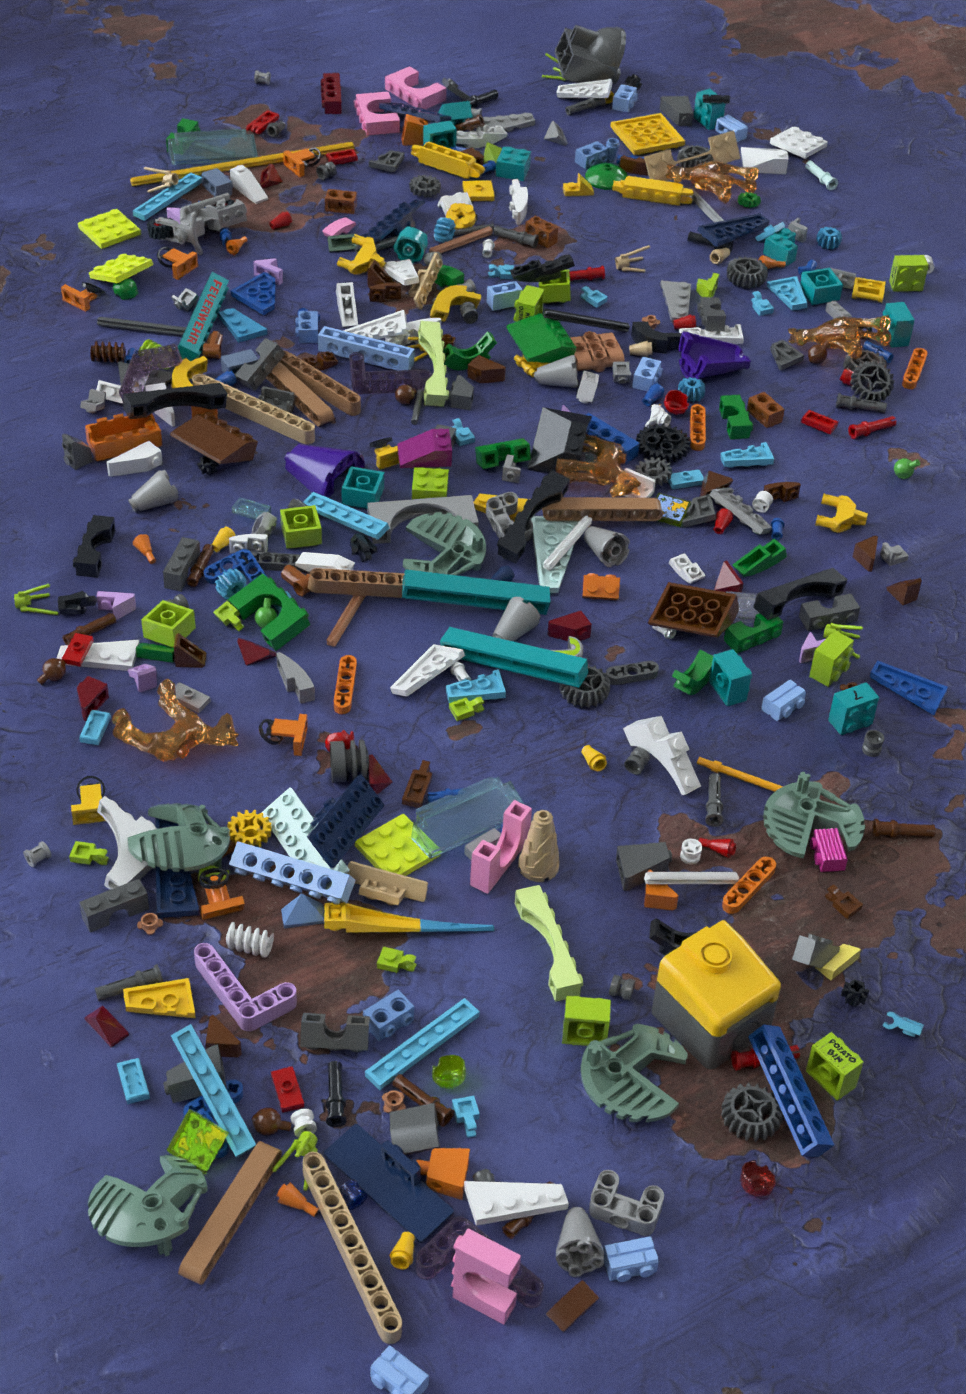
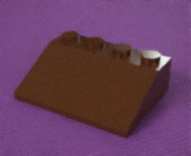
M209 412L197 414L170 433V436L219 464L253 460L258 441L253 439L252 435L240 432L239 428L228 425L225 420L217 419L214 414Z
M668 582L648 621V625L718 638L734 622L739 611L737 594Z

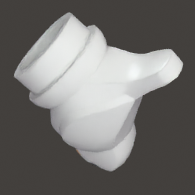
M653 404L650 420L645 424V427L649 428V425L653 426L656 423L659 426L664 423L667 427L670 424L671 415L665 412L661 404Z

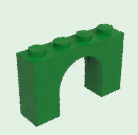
M262 573L230 597L228 601L240 613L239 617L242 620H245L260 607H263L264 598H271V605H277L282 608L280 614L260 630L264 641L273 650L277 651L310 626L309 614L303 607L300 609L294 598H289L282 587L278 588L271 577L267 578Z

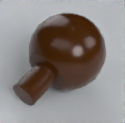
M826 340L822 345H813L808 351L809 361L814 364L823 363L827 358L826 349L831 343Z
M401 385L396 389L395 398L399 403L407 405L415 398L417 391L409 385Z
M58 658L48 659L42 667L44 674L37 681L43 685L47 680L58 681L62 679L66 673L65 661Z
M262 1108L252 1117L255 1130L263 1136L273 1135L277 1133L278 1129L288 1132L291 1129L292 1123L281 1120V1116L273 1108Z

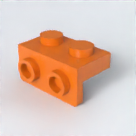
M595 573L584 575L582 598L619 600L620 578L615 575L598 576Z

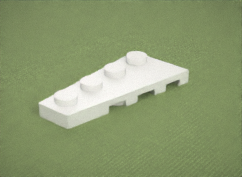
M410 259L398 262L388 261L383 267L389 276L404 286L419 283V277Z
M735 324L733 328L725 325V331H706L705 329L701 330L699 327L679 329V333H682V331L735 345L743 344L744 339L741 324Z
M464 1181V1190L476 1226L568 1209L569 1203L562 1184Z

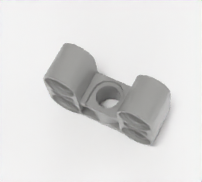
M506 492L488 499L486 504V517L499 539L505 536L508 526L514 523L509 518V515L516 513L518 506V496L514 492ZM531 520L525 531L526 542L532 538L533 522Z
M612 1170L602 1171L591 1194L590 1215L594 1219L607 1222L642 1236L652 1234L662 1210L663 1190L658 1186H648L643 1191L640 1201L617 1194L619 1176L616 1172Z

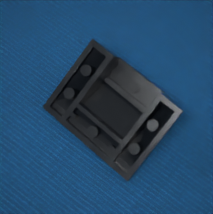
M543 407L528 470L548 474L553 470L565 477L578 479L581 455L586 434L589 433L592 416Z

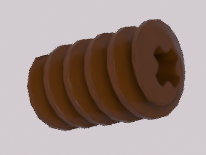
M98 341L91 345V361L94 362L97 359L98 362H101L103 358L104 362L110 360L111 363H114L115 359L117 363L121 362V360L124 362L126 348L123 342L120 347H118L117 342H115L114 347H112L111 342H108V345L105 346L104 341H102L101 346L98 345Z

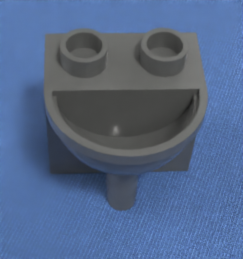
M575 25L573 30L565 27L555 49L562 78L576 83L612 79V84H616L620 77L619 66L625 51V30L620 27H605L597 31Z

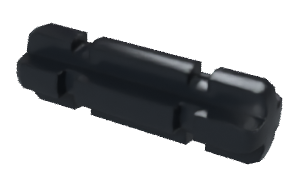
M704 94L702 101L703 103L722 104L724 102V104H729L730 96H709V94Z

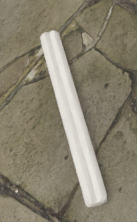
M584 516L544 561V569L552 570L592 524L591 517Z
M646 872L644 880L646 884H736L739 876L736 872Z

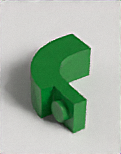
M487 331L474 346L467 349H458L448 343L443 350V353H445L444 365L451 369L462 371L468 370V364L478 355L490 359L489 351L497 344L493 334Z
M699 650L693 663L685 672L681 673L677 670L673 672L672 677L677 679L673 686L689 695L699 692L710 679L713 656Z

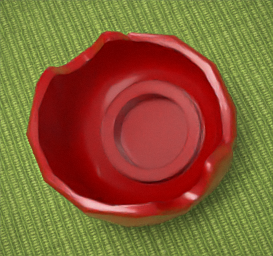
M670 390L664 399L666 410L674 415L684 414L689 406V403H687L688 396L681 391Z
M343 730L342 732L328 735L325 739L326 749L330 752V741H344L345 749H350L351 740L355 742L354 732L351 731L349 735Z

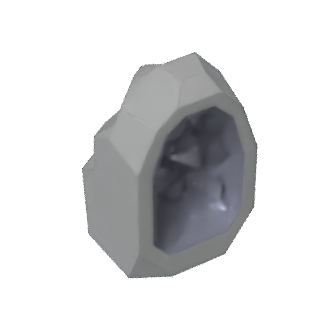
M263 512L254 522L251 534H265L269 537L276 528L277 517L269 512Z

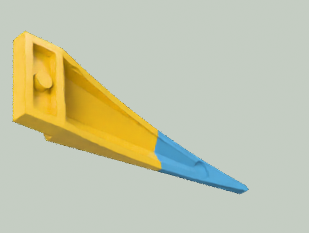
M325 903L324 929L333 931L346 929V933L494 931V925L417 919L371 910L349 903H339V905Z

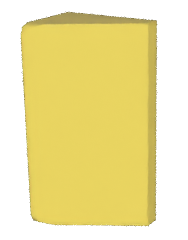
M842 944L840 951L825 966L815 968L829 980H833L859 959L861 949Z

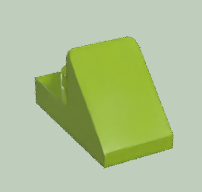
M713 273L712 277L708 278V280L698 279L696 291L701 297L714 296L718 287L719 274Z

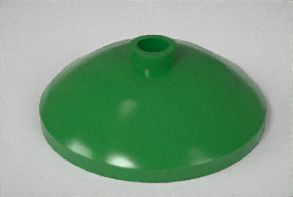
M611 163L593 165L585 173V179L591 186L602 190H613L614 181L625 180L628 176L623 168Z

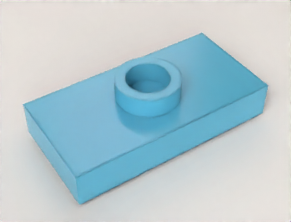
M784 222L774 227L770 225L764 228L765 232L755 237L757 242L785 228Z
M699 469L672 473L668 483L672 489L702 485L704 477Z
M91 710L79 737L80 742L99 745L111 719V714Z
M139 1058L117 1063L127 1105L150 1099Z

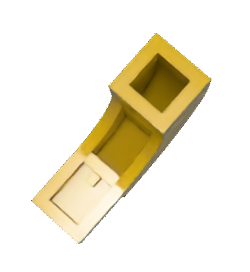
M463 285L447 287L437 295L431 308L430 318H440L442 322H445L449 315L450 307L462 305L465 302H472L477 309L481 301V294L466 291L467 286Z
M205 356L194 359L191 362L187 358L180 361L172 373V388L193 386L189 380L196 374L207 372L208 360Z

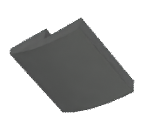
M435 1103L390 1112L391 1141L393 1145L397 1144L403 1150L404 1155L440 1148L437 1129L439 1125Z

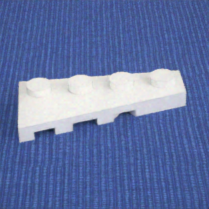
M612 79L559 85L556 94L557 97L608 98L612 87Z
M404 310L344 331L374 339L408 334L406 314Z
M128 640L93 643L81 667L128 671V669L134 667L136 660L135 648L140 644V641ZM68 645L60 646L57 655L58 659H62Z
M433 644L390 687L392 694L409 696L465 656L462 649Z

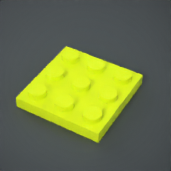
M113 209L104 214L78 222V228L101 249L141 235V229L118 209Z
M121 254L117 259L109 260L105 265L95 267L93 271L89 272L90 279L119 283L153 266V261L145 257H136V255Z
M404 813L357 839L355 842V847L375 868L404 876L441 856V850Z

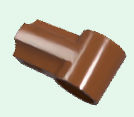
M213 331L209 334L207 343H204L203 356L205 358L220 359L223 335L219 331Z
M291 565L285 566L281 572V578L291 584L299 596L310 592L308 589L310 574L305 575Z

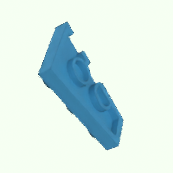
M234 308L218 312L220 320L238 343L268 334L265 327Z

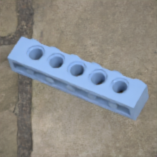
M326 326L318 334V351L333 352L334 355L369 363L402 373H409L414 365V348Z
M238 841L229 865L235 869L234 872L239 875L246 876L248 873L253 875L252 878L262 882L268 879L272 881L271 884L278 887L287 885L290 886V890L302 893V890L309 892L308 895L320 899L321 896L328 898L327 901L338 905L340 902L348 903L356 881L349 874ZM257 859V864L251 867L252 862ZM276 865L275 870L270 873V868ZM294 870V875L288 878V874ZM313 876L312 882L307 884V879ZM332 881V886L325 890L326 884Z

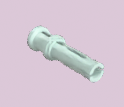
M813 161L806 163L808 164L805 165L806 169L819 178L820 183L826 185L828 190H834L837 187L838 180L832 178L829 172H824Z

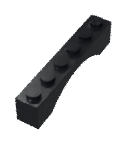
M221 383L124 394L123 409L130 420L146 418L157 410L173 406H195L210 410L226 408L228 393Z
M553 470L543 477L540 487L535 488L532 494L533 497L525 502L523 511L517 513L513 525L510 524L505 536L500 537L498 540V555L515 564L525 552V530L528 523L541 509L562 500L569 490V478Z
M834 568L823 570L759 592L755 598L753 608L769 620L781 616L784 606L796 598L805 596L832 598L843 594L848 579Z

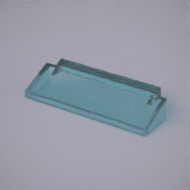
M246 129L174 133V139H168V153L172 165L236 161L258 157L254 134H246Z
M488 777L459 790L458 795H447L416 810L417 822L413 824L411 839L431 859L480 837L493 828L501 827L504 812L513 800L524 803L511 781L502 784L499 777Z

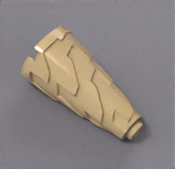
M540 810L534 814L527 839L524 841L522 853L518 860V869L519 867L521 869L520 873L525 878L535 882H544V878L548 877L551 880L559 870L557 834L555 832L553 816L546 810Z

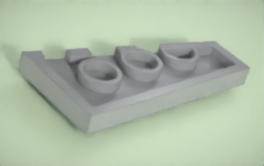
M532 113L483 117L486 126H501L507 132L513 131L514 128L522 129L535 125Z
M661 280L660 286L666 299L665 303L668 306L671 323H673V320L688 315L691 284Z
M731 487L713 489L710 496L714 498L717 504L723 505L726 509L730 510L733 515L739 518L741 523L750 526L754 533L758 535L770 533L772 527L759 514H753V508L750 505L743 504V498L739 495L735 496L733 494L734 490Z

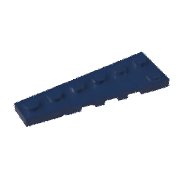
M379 103V109H383L385 113L409 114L426 119L429 122L451 121L452 117L403 103Z
M761 213L700 225L697 231L704 238L708 239L712 245L720 247L725 243L768 226L770 220Z
M155 818V827L157 829L178 826V823ZM156 866L158 918L199 915V906L190 871H184V869H179V872H174L172 869L164 871Z

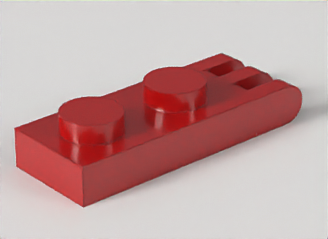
M267 110L248 124L246 130L259 135L267 129L270 123H275L279 120V114Z

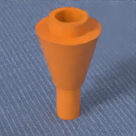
M243 236L240 239L227 241V251L232 255L237 254L242 245L247 242V237Z
M764 255L758 259L765 263L767 269L785 268L786 265L784 261H776Z
M146 534L136 536L133 546L146 556L150 564H154L156 559L152 554L149 536Z
M291 1182L288 1185L283 1184L276 1195L279 1197L278 1203L299 1210L302 1209L313 1217L319 1211V1208L309 1203Z

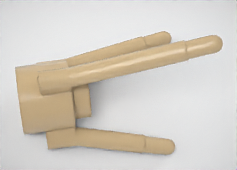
M144 167V170L165 174L163 181H161L164 185L152 188L147 191L148 193L171 187V185H177L179 182L178 175L171 173L170 170L165 171Z
M650 245L616 257V268L622 269V272H645V269L627 267L630 266V262L642 260L643 257L629 259L628 256L649 249Z

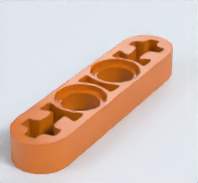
M923 348L913 350L902 381L904 388H916L926 362L927 350Z
M695 404L690 409V448L695 451H701L704 449L706 441L705 407Z
M352 655L341 657L339 662L334 696V710L338 714L348 713L352 706L357 670V660ZM343 676H350L351 678L345 680V679H343L342 677H343ZM347 689L349 692L341 693L340 690ZM341 700H345L344 705H341Z
M770 857L760 858L724 895L722 901L723 910L730 914L739 912L774 875L776 869L775 860ZM756 876L760 878V881H752L750 877ZM745 888L749 892L746 894H742L738 891V889Z

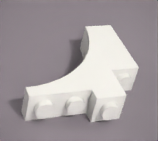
M662 716L638 720L623 728L630 746L641 747L656 757L670 773L682 795H686L701 787L686 753L689 747L683 733L669 734Z
M104 796L99 801L97 812L103 816L112 828L118 846V858L113 868L106 875L104 884L111 890L134 880H140L153 868L148 866L147 862L137 860L128 851L127 840L130 836L157 828L151 821L146 820L142 816L135 821L133 816L119 808L115 801L109 800Z

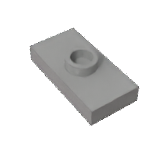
M180 682L167 693L168 699L198 713L211 702L209 696Z

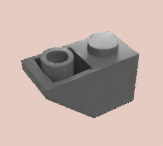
M457 375L456 381L452 383V391L449 392L448 400L451 401V408L470 410L473 403L474 387L461 375Z
M65 433L62 434L64 461L67 465L77 470L92 462L91 448L80 439Z
M809 934L808 938L799 935L792 960L822 968L840 951V947L832 945V940Z

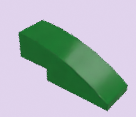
M442 265L434 282L441 287L463 284L464 273L453 267Z
M773 539L763 547L759 544L732 564V566L744 577L754 575L769 569L787 557L786 548L776 539Z

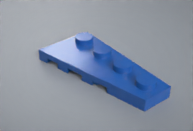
M880 661L876 662L870 673V678L934 716L948 690L947 686Z

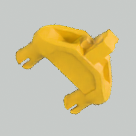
M354 234L352 243L362 247L354 260L350 261L340 257L337 261L338 267L345 268L355 275L368 271V267L374 259L382 268L385 265V259L377 254L374 239L372 237L365 238Z
M823 493L821 504L834 506L837 512L833 518L817 515L815 526L831 528L832 532L840 533L850 529L852 524H866L868 513L856 510L855 503L848 496L839 495V497Z

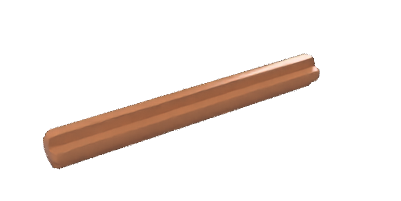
M490 226L431 247L429 252H447L493 234V230Z
M353 595L326 639L328 646H336L366 596Z

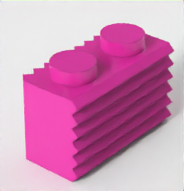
M838 828L815 829L813 837L810 838V848L815 850L814 861L816 865H819L820 872L845 870L848 859Z

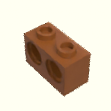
M327 190L325 211L346 214L355 213L357 192Z
M534 216L526 221L525 231L527 234L538 235V244L550 248L558 241V226L538 216Z
M762 392L749 397L747 411L763 426L769 428L782 423L785 409L767 393Z

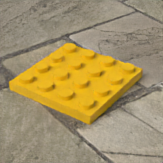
M662 113L613 121L610 125L633 155L685 146L683 137Z

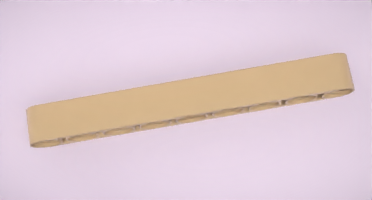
M196 374L192 377L193 386L221 383L228 393L225 409L303 444L314 443L315 425L312 422L204 374Z
M309 1152L303 1158V1175L380 1338L387 1344H394L400 1340L402 1335L401 1316L323 1156L318 1152ZM320 1185H326V1187H324V1188H321V1187H318V1186H320ZM335 1204L337 1206L329 1207L328 1205ZM338 1224H345L346 1226H344V1227H338L337 1225H338ZM352 1243V1244H355L356 1246H354V1247H348V1246H346V1245ZM361 1263V1264H364V1265H366V1266H364V1267H357L356 1265ZM368 1284H374L375 1287H374V1288H368V1287H366V1285H368ZM377 1305L386 1306L384 1309L376 1308ZM391 1325L396 1327V1329L387 1330L386 1327Z

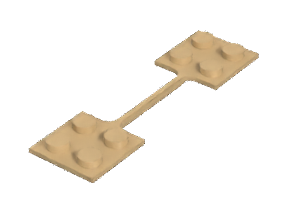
M734 130L709 137V152L674 161L671 149L645 156L649 179L668 181L677 178L676 170L674 169L677 163L707 154L712 155L715 166L741 159Z

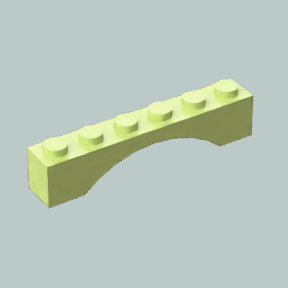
M420 321L418 329L419 344L429 354L434 367V373L426 381L423 392L424 405L444 406L445 401L449 398V390H446L448 378H445L447 368L444 365V341H441L443 329H440V322Z
M540 885L516 890L515 905L521 919L536 928L545 937L551 948L554 963L549 973L548 985L555 1002L565 1000L566 996H580L583 979L581 974H577L575 959L570 957L568 943L566 940L563 941L561 927L555 922L554 910L548 906L546 892H542Z

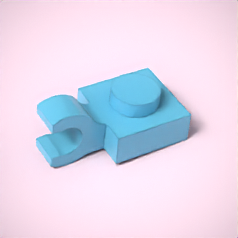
M491 264L489 265V270L494 271L488 272V275L491 278L513 279L510 270L514 269V265H498L497 267Z
M587 286L581 288L584 293L580 297L594 307L598 308L607 302L608 297L598 290L592 291Z
M759 291L753 292L752 294L755 298H751L752 307L757 314L763 316L773 313L774 307L767 299L762 300Z
M459 418L453 419L452 421L455 426H452V428H456V442L458 445L463 446L474 443L475 436L468 427L463 428Z
M891 1011L887 1013L888 1016L894 1019V1022L892 1024L884 1022L883 1026L885 1028L893 1029L898 1026L903 1029L902 1032L912 1037H915L916 1034L920 1036L924 1024L906 1017H900Z
M469 1096L453 1099L452 1108L456 1122H464L467 1138L476 1137L475 1130L477 1127L475 1120L479 1119L480 1114L475 1097Z

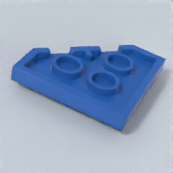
M263 272L232 289L231 296L265 315L275 309V277Z

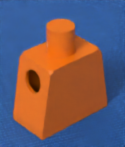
M406 114L401 136L402 145H423V127L428 125V121Z
M434 1148L431 1152L430 1161L416 1159V1162L421 1167V1175L427 1176L426 1185L432 1191L456 1199H463L464 1181H466L470 1149Z

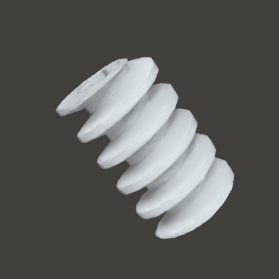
M232 922L227 932L226 944L230 950L236 947L238 952L244 950L246 954L252 952L254 956L260 954L262 958H266L273 945L274 933L268 937L267 930H264L263 934L259 935V928H256L254 933H251V926H248L246 931H243V924H240L235 929V922Z

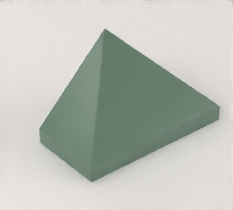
M354 234L328 236L329 252L355 250L357 244L352 243Z

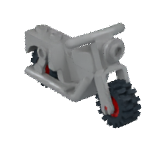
M229 193L183 206L180 209V224L178 221L167 217L150 220L147 224L148 234L151 239L156 240L158 238V240L163 239L177 242L181 245L185 242H191L197 254L202 255L203 250L198 243V237L205 234L204 226L208 225L209 229L220 231L221 228L247 221V208L240 200L236 199V202H234V200L230 199Z

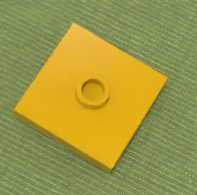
M491 180L462 181L463 192L468 193L471 201H494Z

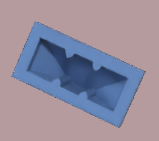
M300 894L281 909L284 928L324 923L323 904L304 894Z

